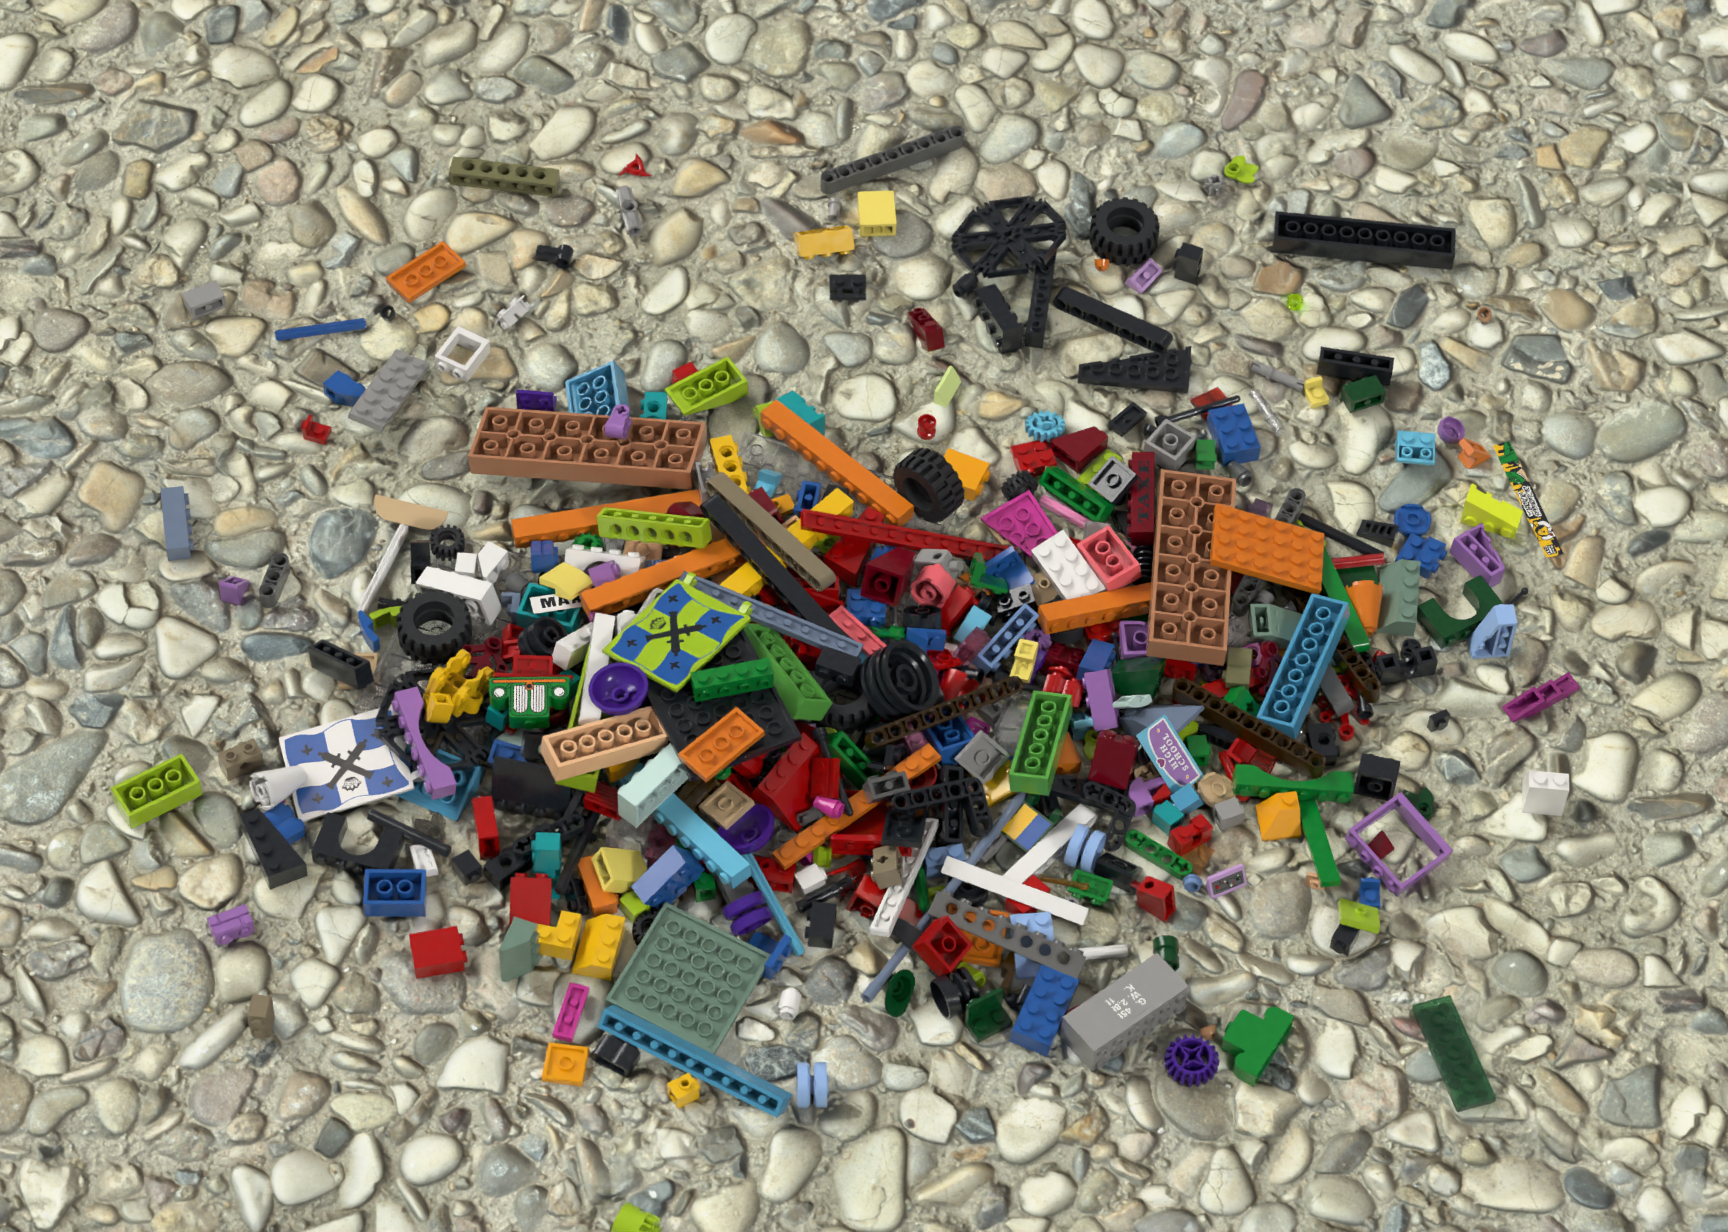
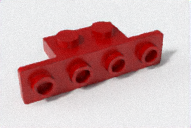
M513 655L512 673H493V678L569 677V681L573 680V675H553V656Z

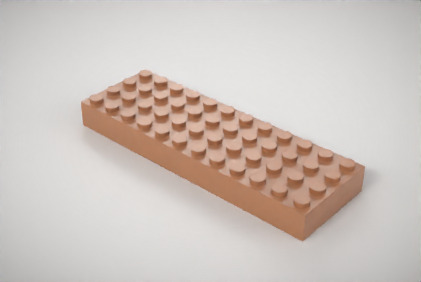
M486 407L468 455L470 472L472 474L692 490L696 479L695 462H701L708 440L706 422L630 417L632 425L629 428L626 439H618L605 436V425L610 418L609 415Z
M1161 469L1157 491L1146 656L1224 665L1228 640L1231 570L1210 565L1214 507L1218 503L1235 508L1236 479Z

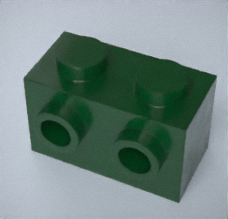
M1374 375L1355 382L1346 383L1342 386L1340 397L1349 413H1353L1383 403L1385 390L1377 376Z

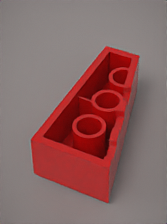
M865 874L845 909L850 912L855 909L861 912L862 917L867 919L869 916L875 918L887 888L879 889L877 882L874 883L871 876ZM907 897L899 918L915 927L925 913L919 910L917 903L910 897Z

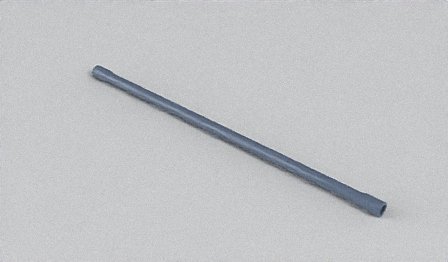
M1018 792L995 822L992 830L985 835L965 863L973 866L976 865L1026 800L1029 793ZM953 877L944 890L953 894L963 881ZM928 911L915 926L921 932H924L934 919V917L927 915ZM901 944L874 981L861 994L864 1001L867 1003L872 1002L883 984L910 951L905 945Z

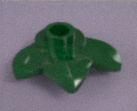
M1423 788L1419 795L1407 790L1403 791V795L1425 819H1429L1432 816L1433 807L1431 805L1434 802V797L1428 788Z

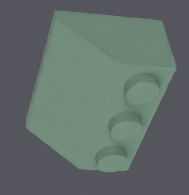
M514 917L499 949L501 981L507 982L532 972L535 965L539 964L541 944L538 942L540 933H538L536 923Z

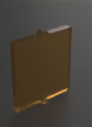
M1201 844L1181 857L1192 864V874L1200 877L1215 850Z

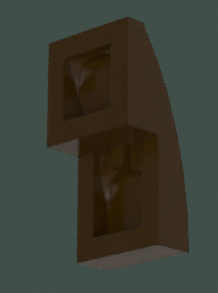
M1011 951L1001 967L1000 977L1004 978L1000 985L1004 990L1003 998L1010 993L1013 983L1015 958L1014 953Z

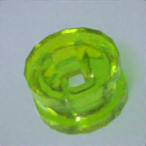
M1298 293L1288 295L1287 307L1293 311L1300 310L1303 307V297Z

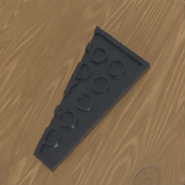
M1187 346L1182 350H1176V348L1169 349V352L1164 353L1151 352L1129 356L1128 359L1122 360L1114 358L1112 361L1104 363L1096 361L1079 364L1077 383L1188 394L1192 346Z

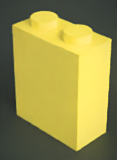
M894 191L858 192L857 208L860 237L895 236L896 213Z
M601 847L591 858L604 892L633 891L631 886L647 871L642 854L638 850Z

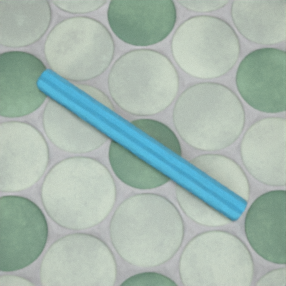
M753 854L741 855L750 863L751 876L759 891H762L766 903L771 909L782 933L792 937L791 946L793 947V953L796 957L803 955L805 949Z

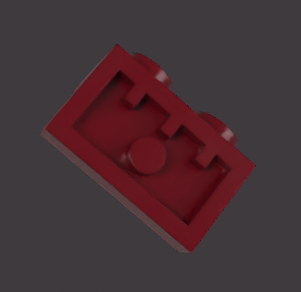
M1052 642L1051 646L1046 650L1047 655L1039 673L1047 676L1049 674V667L1063 666L1068 668L1076 678L1079 665L1086 652L1081 648H1072L1066 646V644Z

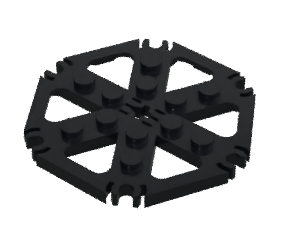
M1034 196L989 201V204L984 203V209H980L977 206V212L974 209L970 212L952 235L951 248L953 254L976 276L981 272L983 278L987 277L988 279L1029 274V270L1034 272L1033 266L1038 265L1042 268V263L1046 265L1064 242L1067 236L1066 222L1046 200L1043 202L1042 198L1037 202ZM1020 207L1009 222L999 213L1002 209ZM1040 214H1046L1053 221L1052 223L1031 225ZM977 222H982L990 230L967 233ZM1053 241V244L1043 255L1038 254L1028 243ZM987 249L975 263H972L965 255L968 251ZM1009 252L1021 264L1018 268L996 269Z
M437 668L402 673L400 679L403 682L393 679V684L390 682L375 720L376 727H383V729H378L379 739L409 769L413 763L414 771L418 766L417 761H414L412 756L406 754L394 741L396 736H402L405 733L404 728L399 726V716H389L388 711L394 699V694L397 691L418 687L423 698L425 690L417 682L430 680L432 673ZM489 691L483 697V701L489 697ZM482 704L476 714H469L465 711L459 717L451 714L448 723L425 722V709L423 706V712L419 720V731L423 733L421 738L426 748L435 758L443 739L462 757L460 762L445 764L450 767L452 772L474 769V766L478 767L479 761L476 758H481L485 762L486 758H489L499 729L485 721L487 710L483 708ZM488 725L491 731L486 743L480 745L463 727Z

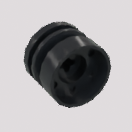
M965 967L951 971L949 978L942 975L930 981V990L934 1002L946 1019L961 1014L962 1008L966 1011L969 1001L974 998H980L978 987L972 975Z

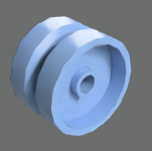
M1078 824L1070 839L1064 864L1075 868L1080 863L1081 871L1092 874L1095 869L1096 859L1102 854L1106 833L1095 830L1090 836V828L1086 825Z
M797 1062V1108H808L810 1105V1095H814V1106L816 1108H827L829 1077L827 1075L826 1062H816L813 1067V1075H810V1065L808 1062Z

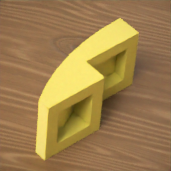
M1019 639L1010 677L1018 676L1023 682H1030L1036 661L1038 642Z

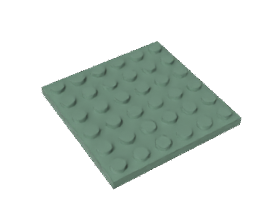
M665 902L606 997L605 1003L609 1005L614 1004L715 1055L762 977L764 965L771 955Z

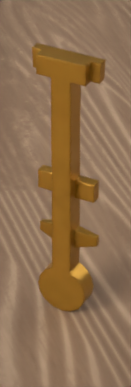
M1044 874L1037 876L1042 882L1076 887L1081 890L1089 889V883H1078L1076 880L1067 881L1064 878L1061 880L1044 877Z

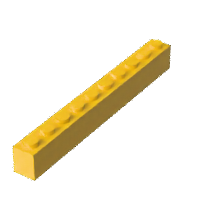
M836 488L811 510L850 517L853 513L854 501L840 489ZM801 518L787 529L809 550L812 549L818 540H823L827 535L801 530ZM766 546L767 549L777 558V560L787 569L788 565L779 556H777L768 546ZM746 562L724 580L720 586L751 597L752 595H757L767 583Z

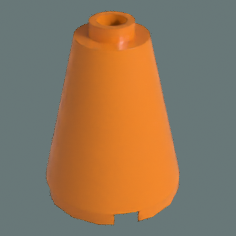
M1372 580L1353 582L1352 586L1348 588L1347 585L1345 590L1367 636L1373 635V632L1377 631L1383 585L1380 582L1379 585H1376Z

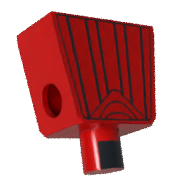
M1147 876L1142 882L1134 880L1131 883L1129 890L1137 894L1138 906L1165 923L1176 910L1174 886L1151 876Z

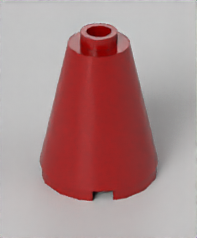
M948 668L947 672L944 670L942 673L940 687L945 695L946 702L977 690L979 683L974 678L972 681L967 678L968 674L962 671ZM959 702V707L963 709V704Z

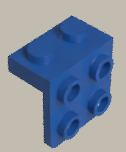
M1013 546L985 563V566H987L985 574L1005 579L1008 590L1029 583L1031 585L1035 583L1034 578Z
M760 932L754 933L748 944L771 955L764 965L763 977L772 980L775 974L781 970L784 960L792 953V937L784 934L780 942Z

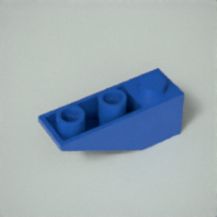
M339 370L323 383L325 396L338 405L353 407L366 390L362 384L356 383L348 374H343Z

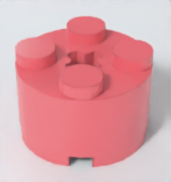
M940 564L924 566L911 584V596L923 607L924 605H933L942 608L947 601L946 599L953 592L956 581Z

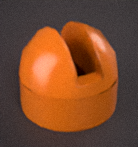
M1095 259V268L1098 271L1102 269L1104 272L1108 269L1109 259Z

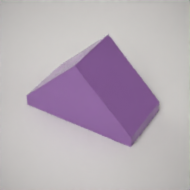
M230 576L219 581L221 601L240 605L250 580Z

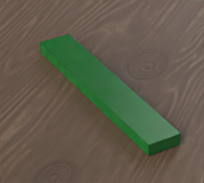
M1316 800L1298 801L1301 826L1320 887L1341 886V879Z

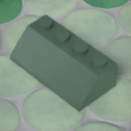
M1401 559L1380 568L1379 582L1383 585V595L1377 631L1375 632L1414 636L1417 623L1420 561Z

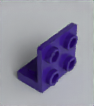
M516 390L517 409L555 412L557 396H554L553 392Z

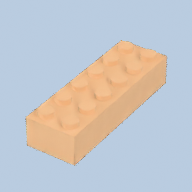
M652 706L626 715L613 716L542 736L540 752L557 782L658 753L662 747L668 745V738Z

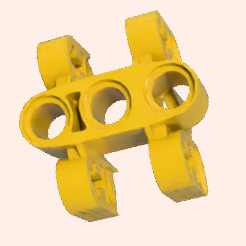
M461 649L455 657L450 658L446 667L439 666L435 669L425 691L427 697H430V693L450 694L454 705L451 714L455 717H459L463 711L469 714L478 713L483 697L489 690V678H493V673H495L493 669L487 666L482 670L479 669L476 678L468 680L463 676L471 659L470 653L464 649Z

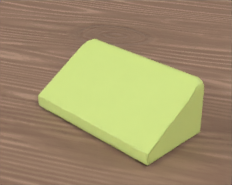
M951 365L934 391V403L943 407L948 406L961 384L960 377Z

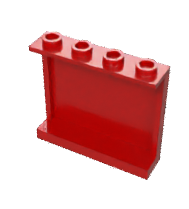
M845 790L848 798L859 792L856 790ZM888 799L882 801L837 834H831L832 854L873 855V849L885 846L881 845ZM898 847L903 857H912L913 848Z

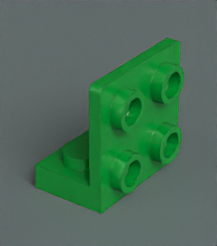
M975 552L968 571L972 586L978 589L985 587L991 589L996 594H1002V592L1007 594L1006 580L985 574L987 566H985L982 553Z

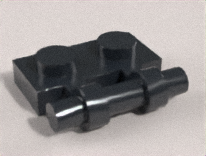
M829 274L830 300H837V302H843V300L853 302L866 301V275Z

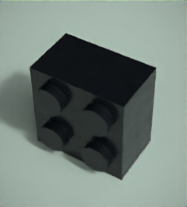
M1362 753L1353 794L1385 801L1392 799L1401 761Z

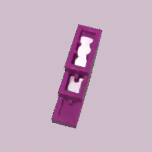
M1567 672L1555 681L1551 679L1538 688L1532 687L1502 706V709L1514 723L1565 699L1580 690V686L1571 674Z

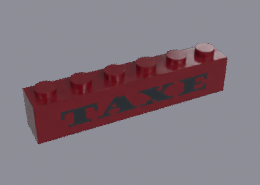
M1132 452V460H1128V468L1136 473L1139 478L1128 490V497H1131V499H1128V511H1131V513H1127V523L1131 524V526H1127V538H1131V546L1154 545L1155 452Z

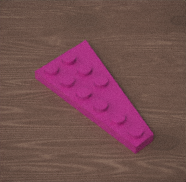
M1030 490L981 517V521L1032 560L1031 550L1058 533Z

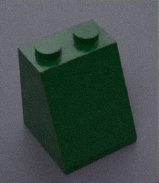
M1142 657L1119 660L1115 666L1112 665L1111 667L1115 693L1123 696L1150 694L1153 701L1160 688L1167 658Z

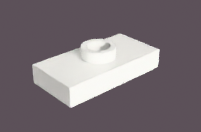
M420 844L410 846L415 869H426L427 877L438 875L432 850Z

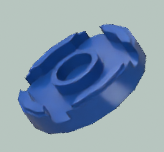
M1405 504L1395 512L1393 523L1399 526L1398 532L1402 535L1409 537L1413 533L1421 537L1429 531L1432 519L1430 513L1426 512L1424 507L1417 504Z

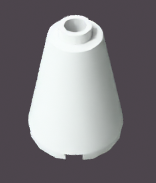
M298 765L256 772L250 776L253 778L249 781V786L256 802L260 801L263 805L261 808L268 811L305 784L307 774Z

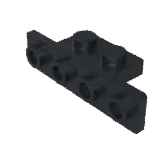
M896 742L887 744L885 760L869 762L867 767L873 768V772H888L907 757L906 743Z

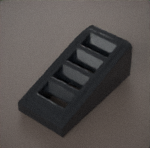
M1363 519L1356 536L1392 548L1398 535L1399 526ZM1365 526L1369 527L1368 531H1364Z
M1199 724L1197 735H1206L1207 742L1225 750H1228L1237 738L1236 735L1222 727Z

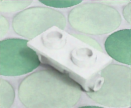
M523 295L519 299L517 297L514 298L507 310L503 308L496 315L498 319L494 324L496 325L500 322L504 330L510 329L518 321L514 314L520 319L529 311L530 304L522 301L525 296Z

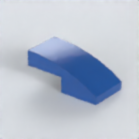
M360 610L358 617L361 634L369 648L376 653L380 650L379 637L374 633L373 621Z

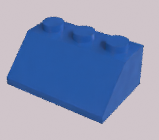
M942 710L944 716H947L946 710ZM925 715V720L930 723V718ZM962 716L922 731L928 743L941 756V761L938 762L941 768L944 765H958L959 763L954 758L975 736Z

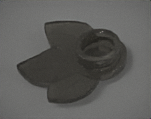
M439 812L432 816L431 821L415 819L416 830L431 837L439 836L435 839L441 842L446 840V833L444 831L446 821Z

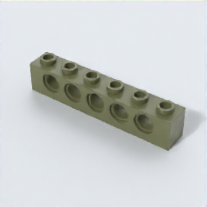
M453 156L449 170V180L451 185L556 197L560 183L559 169Z

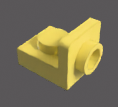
M1321 376L1310 378L1304 383L1303 393L1311 408L1329 404V397L1322 386L1323 378Z

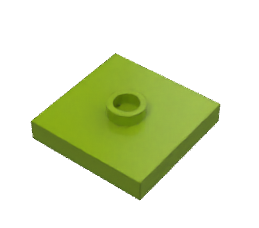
M1343 898L1339 899L1338 912L1340 924L1375 934L1379 933L1380 920L1378 908Z

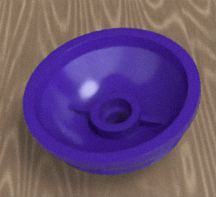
M623 662L609 664L598 670L591 678L588 687L589 697L592 703L606 714L615 716L626 715L635 711L643 703L648 693V680L645 673L633 664Z
M755 804L727 830L719 825L717 834L739 854L754 853L763 848L772 838L774 833V815L767 806Z

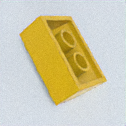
M847 225L793 233L798 256L804 257V260L814 259V255L821 254L822 257H829L834 252H839L842 255L849 254L850 250H855L852 228Z
M603 914L586 920L572 974L612 981L626 931L625 917Z

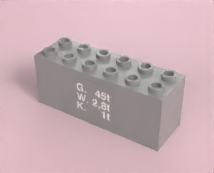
M1156 953L1063 1016L1060 1038L1091 1072L1096 1068L1100 1069L1109 1059L1118 1057L1126 1047L1134 1046L1142 1036L1151 1034L1155 1027L1167 1023L1174 1014H1180L1186 1007L1189 986Z

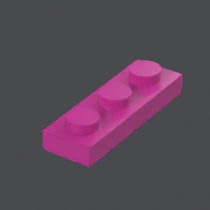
M569 983L552 1038L573 1042L590 987Z

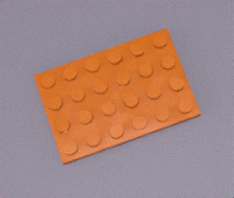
M1216 503L1213 515L1210 565L1319 595L1322 586L1324 533Z

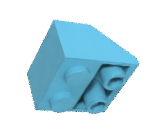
M1398 431L1395 441L1396 462L1434 465L1435 433Z

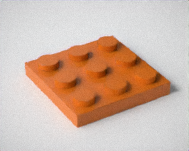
M949 904L947 913L950 915L955 914L958 910L957 906ZM990 910V914L995 917L998 914L1007 918L1009 916V912ZM967 912L964 918L968 923H973L976 920V915L973 912ZM986 920L983 923L986 931H992L995 927L994 922L991 920ZM1006 928L1002 930V936L1004 939L1006 934ZM961 930L973 946L960 962L1000 968L1002 947Z

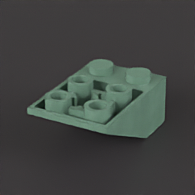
M1250 604L1248 614L1250 642H1258L1261 648L1262 642L1269 640L1275 642L1278 649H1287L1302 614L1272 604Z

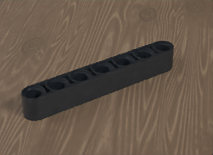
M1062 287L1053 300V304L1057 309L1153 352L1164 353L1173 341L1172 334L1167 330L1070 287Z

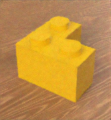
M561 910L557 927L537 924L538 933H540L538 942L541 944L539 953L544 956L572 961L582 928L581 914Z

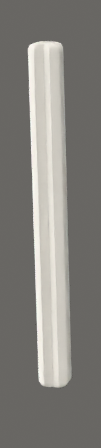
M399 525L357 607V613L362 610L367 615L409 532L408 525Z

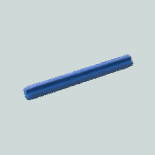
M365 318L276 330L275 338L276 341L332 334L365 329L367 325Z

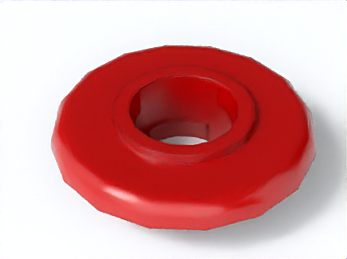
M1066 667L1048 668L1050 675H1052V672L1064 675L1063 679L1066 680L1075 678Z

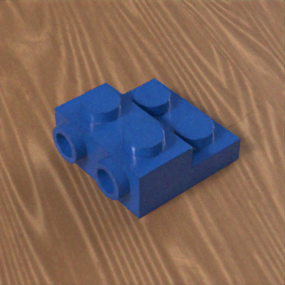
M1411 533L1397 555L1395 562L1401 559L1420 561V576L1429 579L1432 573L1436 574L1440 565L1439 561L1445 559L1448 550H1446V544L1429 536L1426 540Z
M861 589L847 590V610L864 626H885L886 604L860 596Z

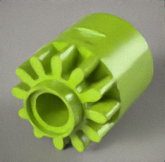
M626 1202L618 1212L611 1232H662L659 1224L661 1219Z

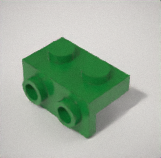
M1075 869L1072 881L1089 883V889L1081 890L1076 887H1068L1067 891L1071 893V897L1079 900L1085 897L1091 899L1090 903L1101 906L1102 903L1107 904L1114 881Z

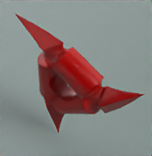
M637 153L635 160L627 164L618 175L620 176L628 172V174L634 176H653L645 172L643 161Z

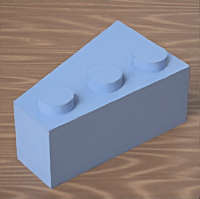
M1513 604L1494 606L1467 639L1471 659L1509 656L1518 624Z

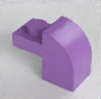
M1140 776L1131 783L1128 797L1136 804L1134 818L1152 812L1154 804L1152 797L1165 784L1162 776L1156 779L1151 778L1146 782H1143Z

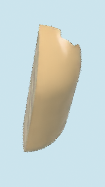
M375 494L374 508L377 514L391 522L433 530L440 527L448 516L447 511Z

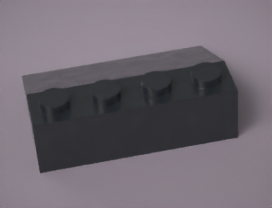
M498 756L494 758L491 796L493 807L498 811H510L519 815L526 814L540 819H552L557 822L562 819L574 796V788L555 784L556 781L548 766Z

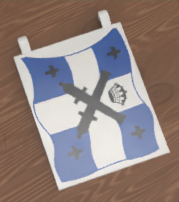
M391 705L388 711V715H398L397 712L393 711ZM380 708L279 738L285 767L298 765L307 774L305 784L292 793L298 819L300 818L303 822L326 816L327 812L336 813L415 789L413 782L424 781L423 777L419 776L418 770L411 773L410 769L379 739L378 729H383V727H376L375 720ZM396 736L394 738L395 743L405 752L402 737Z

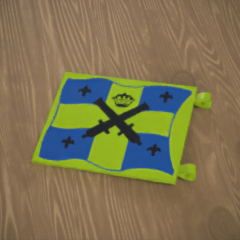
M689 572L683 582L676 579L602 649V653L619 662L630 663L639 667L648 678L677 693L691 679V672L700 671L751 621L749 615L753 612L750 608L752 603L745 601L738 611L694 588L697 584V580L694 579L696 574Z

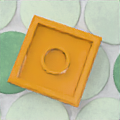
M548 1042L542 1082L583 1087L589 1047Z

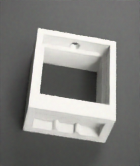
M458 326L434 356L435 368L454 376L456 379L468 382L489 355L490 340ZM457 344L475 352L465 366L447 358Z

